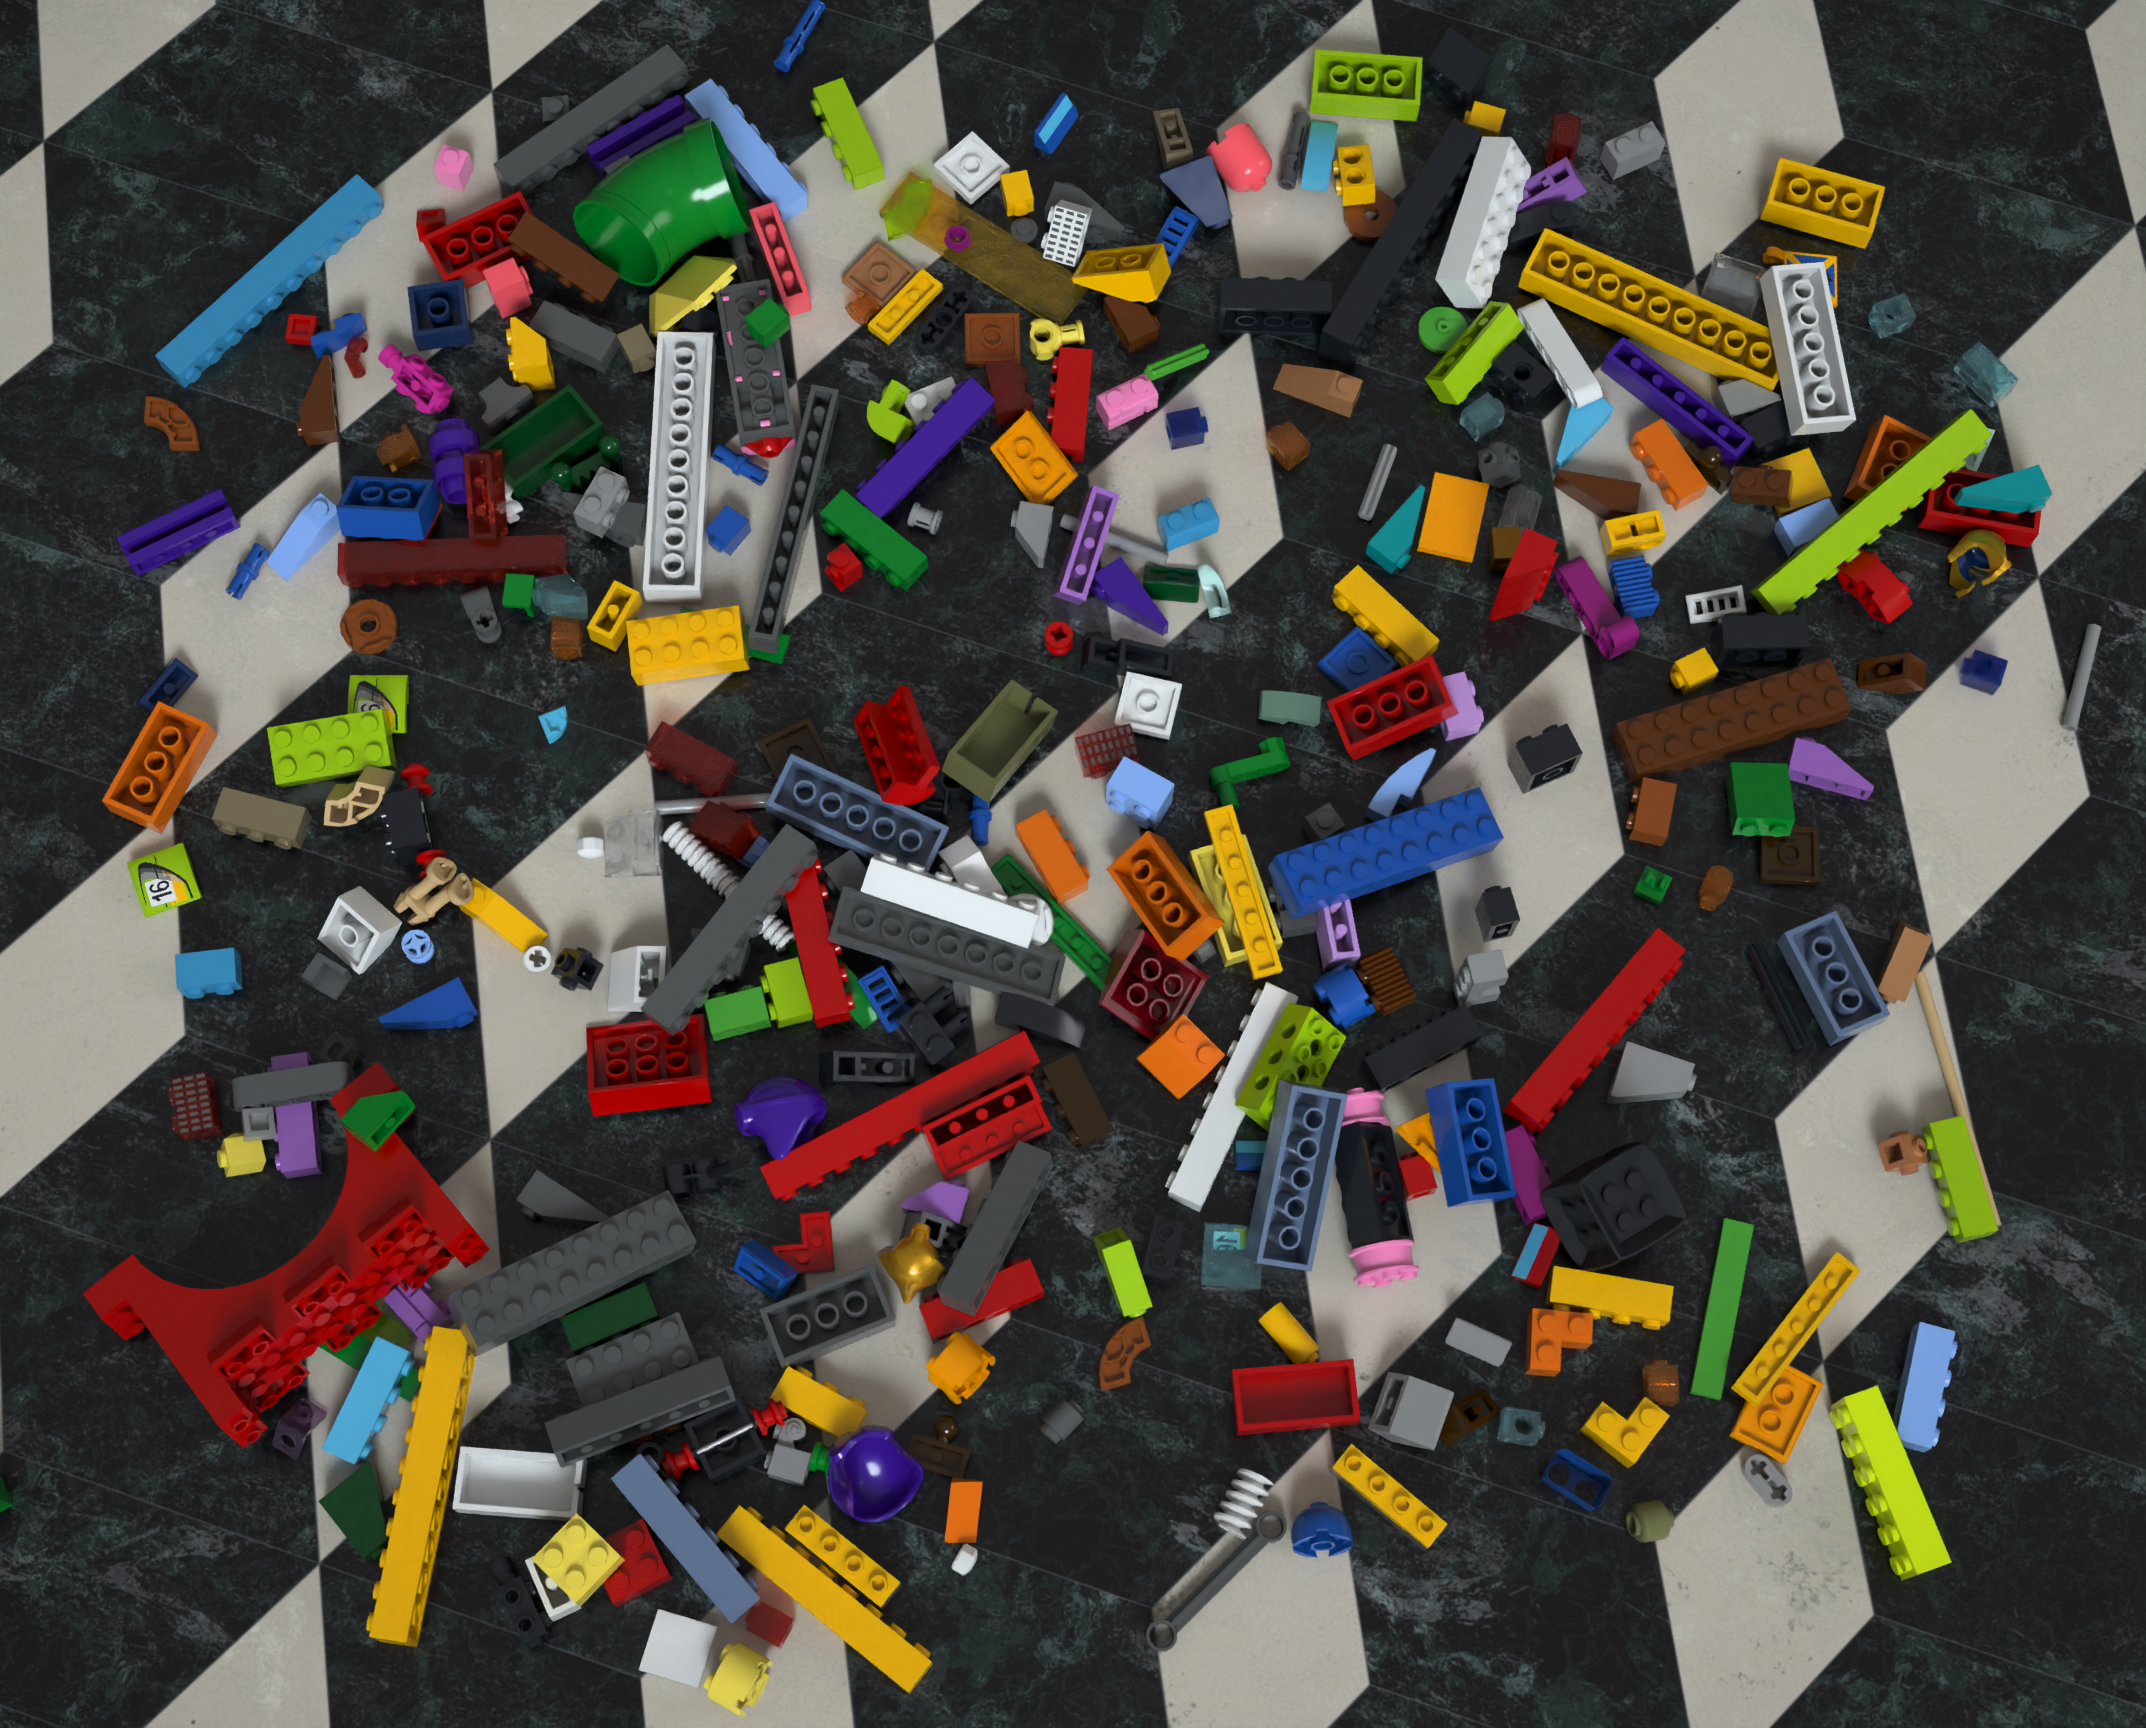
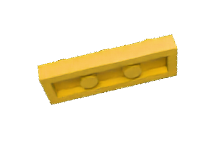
M922 268L868 323V330L889 346L943 290V284Z

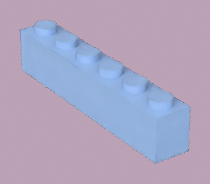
M709 79L685 95L687 110L691 111L696 121L708 117L714 119L725 141L734 167L765 205L772 202L776 203L784 224L808 208V191L801 181H795L789 166L784 161L780 163L776 158L777 155L773 147L768 142L764 143L761 140L756 126L753 123L748 124L741 108L737 104L732 105L728 100L729 96L726 90L721 85L717 86L712 79Z

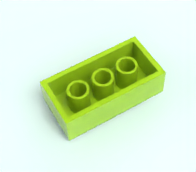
M1315 49L1309 113L1416 122L1420 107L1423 58Z
M382 708L267 728L275 783L282 788L361 775L366 765L387 770L397 769L389 715Z

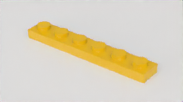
M1233 805L1205 811L1203 815L1253 980L1281 973L1283 969Z
M1836 1252L1731 1389L1756 1408L1861 1270L1840 1253Z

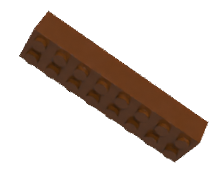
M1827 658L1617 722L1612 736L1631 785L1640 783L1643 777L1654 779L1843 721L1852 708L1831 658Z

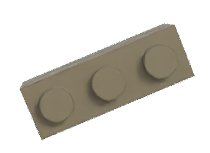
M223 787L212 820L218 826L219 831L225 834L236 835V832L246 834L248 839L256 842H263L265 839L273 841L274 845L283 849H291V847L301 849L312 816L305 807Z

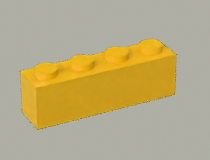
M1359 565L1334 586L1332 594L1334 604L1341 611H1347L1353 616L1354 622L1362 630L1367 629L1374 636L1375 642L1383 649L1387 648L1393 653L1395 660L1400 666L1405 667L1433 654L1437 650L1439 639Z
M1553 1266L1549 1272L1545 1306L1552 1307V1310L1593 1313V1319H1600L1601 1316L1611 1317L1612 1322L1628 1325L1631 1321L1640 1322L1644 1328L1659 1330L1660 1326L1664 1327L1670 1321L1674 1286Z

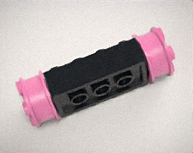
M1354 1088L1347 1091L1348 1097L1335 1155L1336 1178L1340 1184L1342 1194V1209L1346 1215L1348 1239L1351 1242L1352 1249H1354L1349 1252V1257L1355 1261L1357 1276L1353 1278L1354 1283H1358V1287L1374 1285L1375 1288L1392 1285V1280L1399 1278L1400 1281L1417 1278L1416 1272L1419 1271V1266L1413 1263L1411 1247L1414 1246V1239L1392 1129L1390 1126H1387L1390 1121L1389 1118L1384 1117L1381 1102L1385 1099V1096L1379 1090L1365 1092L1364 1088Z

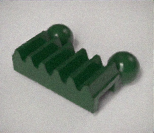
M613 434L603 435L598 442L600 452L572 468L565 462H556L551 466L549 471L550 478L559 484L558 488L562 494L563 492H577L584 495L583 488L589 487L600 466L610 471L615 470L620 474L623 473V464L619 454L621 443L617 436Z

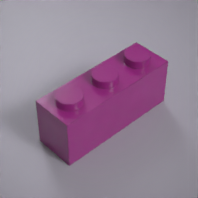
M1520 1125L1504 1133L1517 1195L1512 1198L1525 1225L1547 1216L1540 1193L1551 1184V1181L1547 1175L1550 1171L1543 1157L1539 1158L1534 1149L1536 1141L1530 1131L1526 1132L1524 1126Z

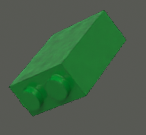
M1730 762L1725 781L1732 835L1790 836L1795 822V813L1788 764Z

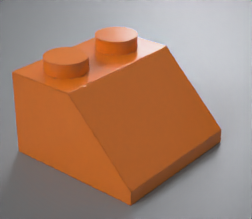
M1184 1014L1175 1016L1136 1059L1177 1099H1180L1200 1082L1225 1054Z

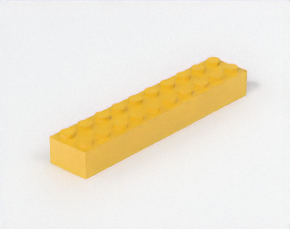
M1544 229L1522 272L1518 285L1519 288L1725 381L1745 379L1773 392L1779 379L1768 327L1550 229Z
M433 1326L432 1334L428 1333L425 1340L424 1351L428 1352L426 1364H421L419 1369L418 1382H421L419 1395L415 1394L412 1402V1413H415L413 1425L408 1426L405 1442L409 1444L406 1456H402L399 1465V1474H403L400 1487L396 1486L393 1494L392 1503L396 1505L394 1518L390 1517L387 1523L386 1536H389L388 1547L383 1549L379 1564L380 1568H383L381 1581H376L373 1590V1599H377L375 1610L369 1613L366 1630L370 1631L369 1637L375 1640L412 1647L418 1646L476 1360L461 1330Z

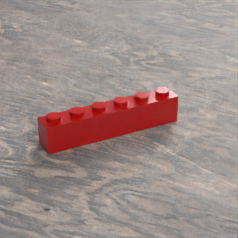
M819 856L811 868H805L800 874L797 886L791 892L787 891L785 893L817 1028L851 1020L850 1010L855 1009L852 993H845L843 982L848 981L845 964L839 965L837 955L842 954L841 947L838 944L827 941L833 921L832 910L826 911L824 901L829 900L825 883L819 884L817 874L822 873Z

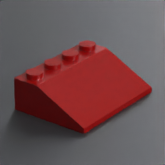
M704 1014L690 1015L688 1025L682 1031H677L674 1036L652 1020L586 1028L588 1096L593 1117L712 1102Z

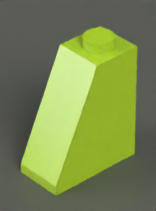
M1121 1227L1092 1237L1120 1312L1124 1317L1129 1315L1131 1318L1144 1314L1147 1308L1153 1306L1130 1238Z

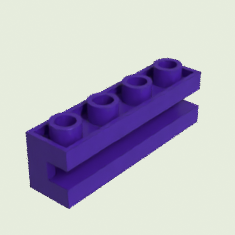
M679 95L667 98L659 106L650 111L642 112L628 124L618 126L607 136L595 139L586 147L589 161L603 179L606 177L605 167L626 155L632 158L650 146L684 132V126L696 122V118L690 110L686 111L684 102Z
M218 489L204 493L201 498L191 503L181 504L174 511L166 515L156 516L147 524L126 530L123 535L117 537V540L125 552L131 568L139 576L240 528V525L222 490Z

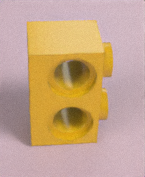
M1370 145L1337 147V159H1332L1333 175L1339 176V179H1335L1336 196L1341 195L1343 206L1375 203V179Z
M1659 509L1606 520L1599 532L1606 558L1660 547L1667 536Z

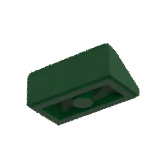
M1145 565L1143 588L1152 600L1197 603L1199 599L1200 578L1196 569Z

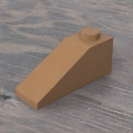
M1283 364L1273 389L1350 418L1360 396L1363 380L1336 370Z

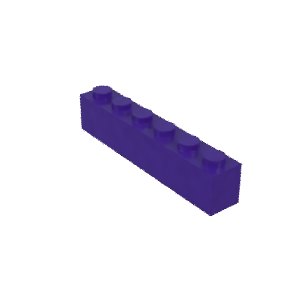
M1622 337L1605 356L1601 367L1602 372L1696 445L1703 448L1711 445L1717 446L1723 453L1721 464L1725 465L1729 470L1747 453L1754 437L1626 338Z
M972 377L966 383L961 380L951 391L954 395L947 402L944 400L940 401L932 410L935 415L928 422L923 419L914 428L913 432L915 435L909 441L904 439L894 449L896 454L890 461L884 459L874 470L877 474L870 481L867 478L864 479L855 489L857 492L855 499L881 520L994 407L996 400Z

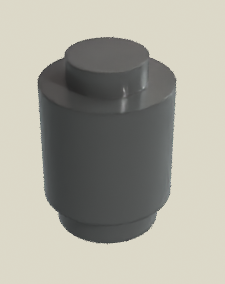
M1071 1398L1067 1402L1061 1399L1042 1419L1043 1423L1039 1426V1429L1055 1444L1060 1440L1064 1441L1084 1420L1080 1415L1083 1409Z

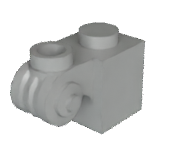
M790 1418L784 1421L785 1426L783 1427L776 1424L773 1438L778 1439L774 1451H768L764 1468L768 1469L767 1475L770 1478L805 1487L809 1473L808 1466L811 1453L797 1450L795 1443L802 1442L806 1438L807 1429L802 1420Z

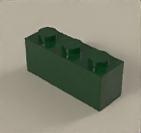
M645 1282L560 1318L572 1351L576 1356L661 1320Z

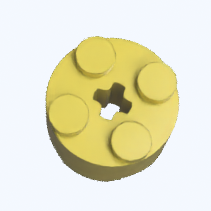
M740 1642L734 1646L728 1643L720 1655L719 1660L722 1661L716 1673L712 1671L709 1674L703 1688L708 1691V1699L737 1716L744 1717L747 1713L742 1710L746 1705L752 1708L764 1690L770 1677L765 1671L767 1666L773 1667V1661Z

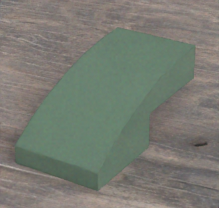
M1262 690L1260 692L1258 719L1280 724L1290 721L1315 727L1320 723L1321 697L1295 692Z

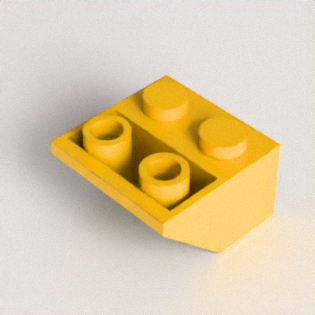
M511 317V328L506 329L507 343L511 348V354H508L510 371L513 372L514 383L519 382L520 386L525 384L531 391L555 389L553 362L546 339L516 317Z

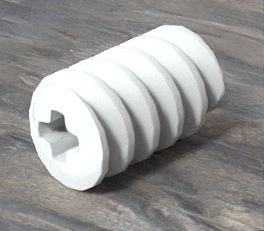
M1238 1469L1237 1475L1242 1480L1233 1479L1231 1485L1236 1491L1227 1490L1225 1495L1230 1502L1221 1501L1219 1505L1225 1513L1215 1512L1214 1518L1221 1528L1245 1540L1246 1536L1240 1529H1251L1252 1526L1246 1518H1257L1258 1515L1252 1507L1263 1506V1503L1257 1497L1258 1495H1269L1268 1491L1263 1487L1264 1484L1273 1486L1274 1484L1254 1471Z

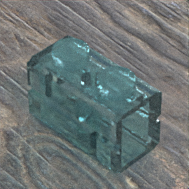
M1980 341L1960 357L1953 369L1991 408L2009 395L2019 381Z

